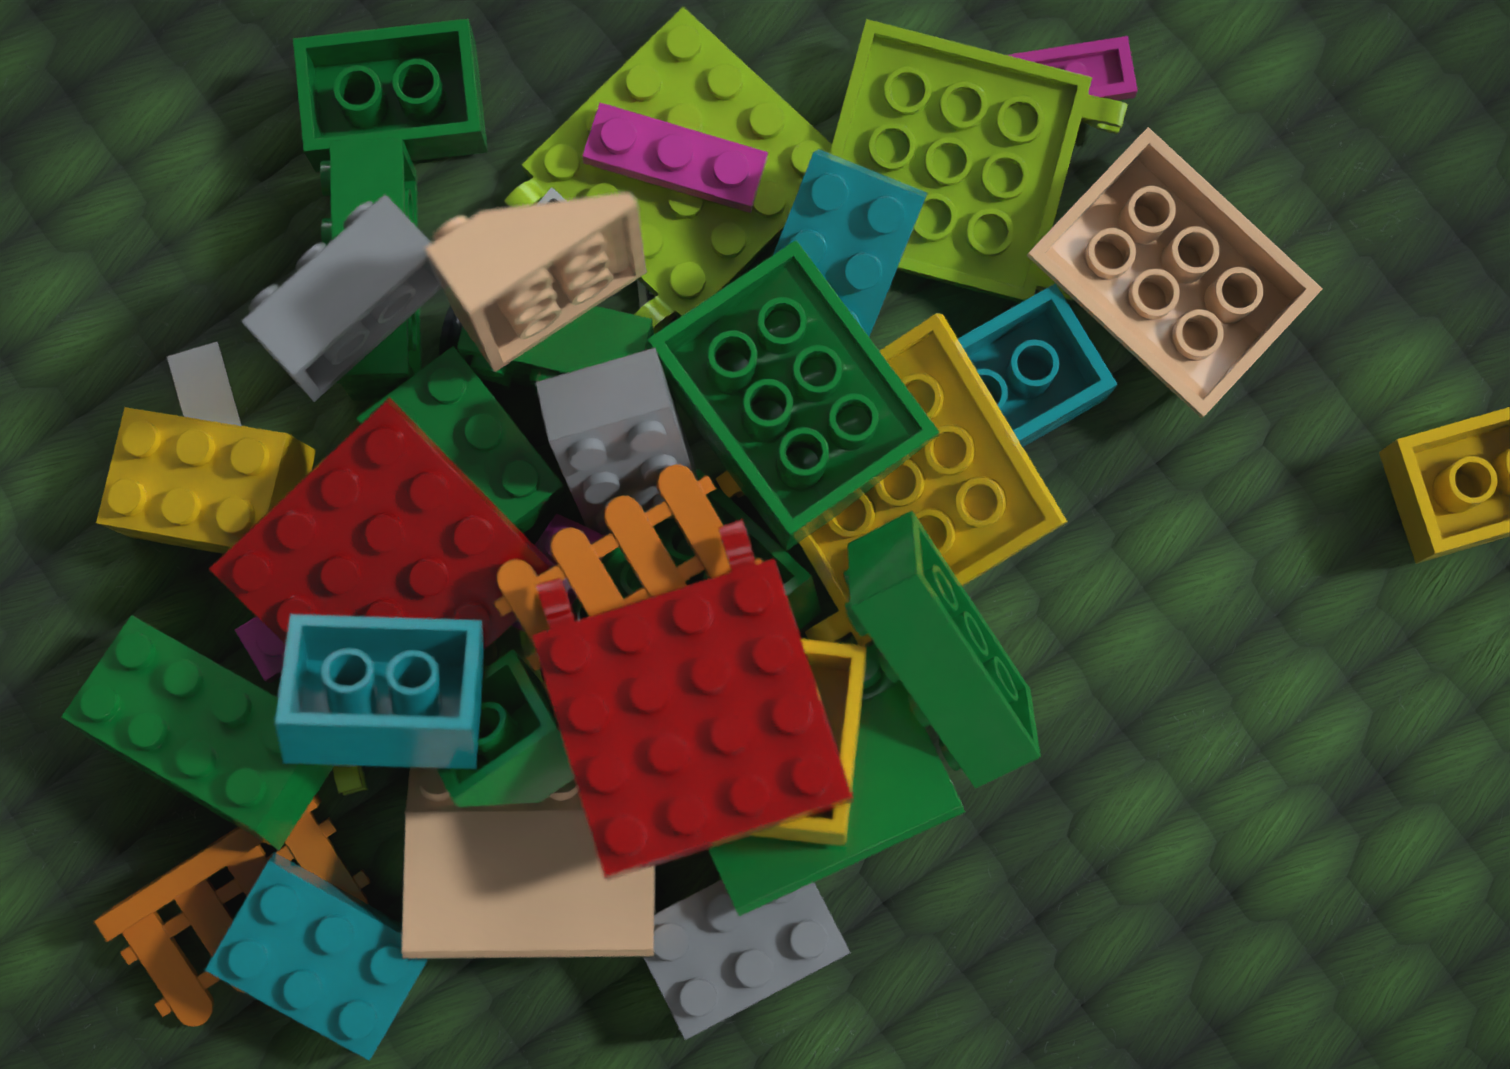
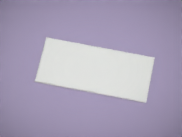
M218 342L167 356L184 417L241 426Z

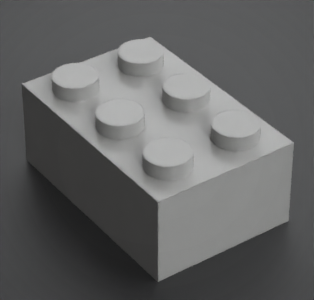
M386 195L381 197L375 204L369 201L356 208L345 220L343 225L345 230L327 246L324 243H320L306 252L297 263L296 269L298 272L280 288L277 285H272L262 291L250 304L249 311L251 313L242 320L265 350L314 402L442 288L425 250L432 243Z
M655 348L536 382L549 443L587 528L602 535L610 533L604 522L603 512L606 504L615 497L628 496L635 499L644 512L661 503L663 499L657 490L656 480L660 471L667 466L683 465L691 470L698 481L691 449Z
M720 880L655 914L654 956L643 957L686 1040L844 957L850 951L814 882L739 917L723 881Z

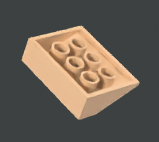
M1149 127L1026 255L1200 418H1203L1323 289Z
M630 193L481 211L469 220L465 216L457 217L438 229L433 235L434 242L425 248L454 314L494 372L647 273L638 206Z
M410 767L405 818L403 958L654 956L655 866L606 881L575 778L538 803L458 807L452 801L436 768Z

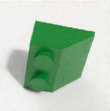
M514 649L484 669L476 769L436 768L452 801L458 807L538 803L574 779L552 702L541 686L542 682Z

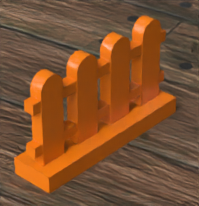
M676 464L665 467L660 471L656 480L657 490L663 499L661 503L644 512L639 503L631 497L619 496L611 499L606 504L603 512L604 522L610 533L590 544L585 534L578 529L564 528L557 531L550 542V551L557 565L536 576L532 567L524 561L509 560L498 569L496 575L497 585L503 594V597L493 602L498 612L503 616L513 611L535 648L532 635L550 630L537 591V584L559 577L561 580L566 578L588 617L686 587L685 581L703 570L709 579L730 573L731 570L718 527L723 526L706 497V494L716 489L709 476H704L697 481L691 470L683 465ZM671 515L695 556L677 567L653 528L654 525ZM617 547L621 549L643 586L625 598H622L599 559ZM754 558L756 564L762 563L760 558ZM537 651L526 657L534 671L541 668ZM546 681L541 683V686L551 701Z
M316 793L286 839V845L275 853L289 861L295 858L302 868L369 905L368 898L362 888L370 884L371 880L364 869L352 875L328 838L338 829L330 817L319 823L311 812L322 801ZM239 827L234 828L106 910L94 921L107 942L117 935L123 934L129 946L120 952L128 965L139 959L164 996L154 1004L161 1016L164 1017L173 1011L177 1018L187 1026H200L209 1019L214 1010V1000L207 988L221 979L207 971H203L198 975L173 936L191 925L213 957L235 919L225 903L241 892H244L248 897L273 855L267 856L260 845L263 841ZM227 866L234 879L215 889L208 877ZM175 900L182 912L164 923L156 910ZM231 985L235 990H237V991H239V992H242V993H245L244 991H242V990L236 988L235 986Z

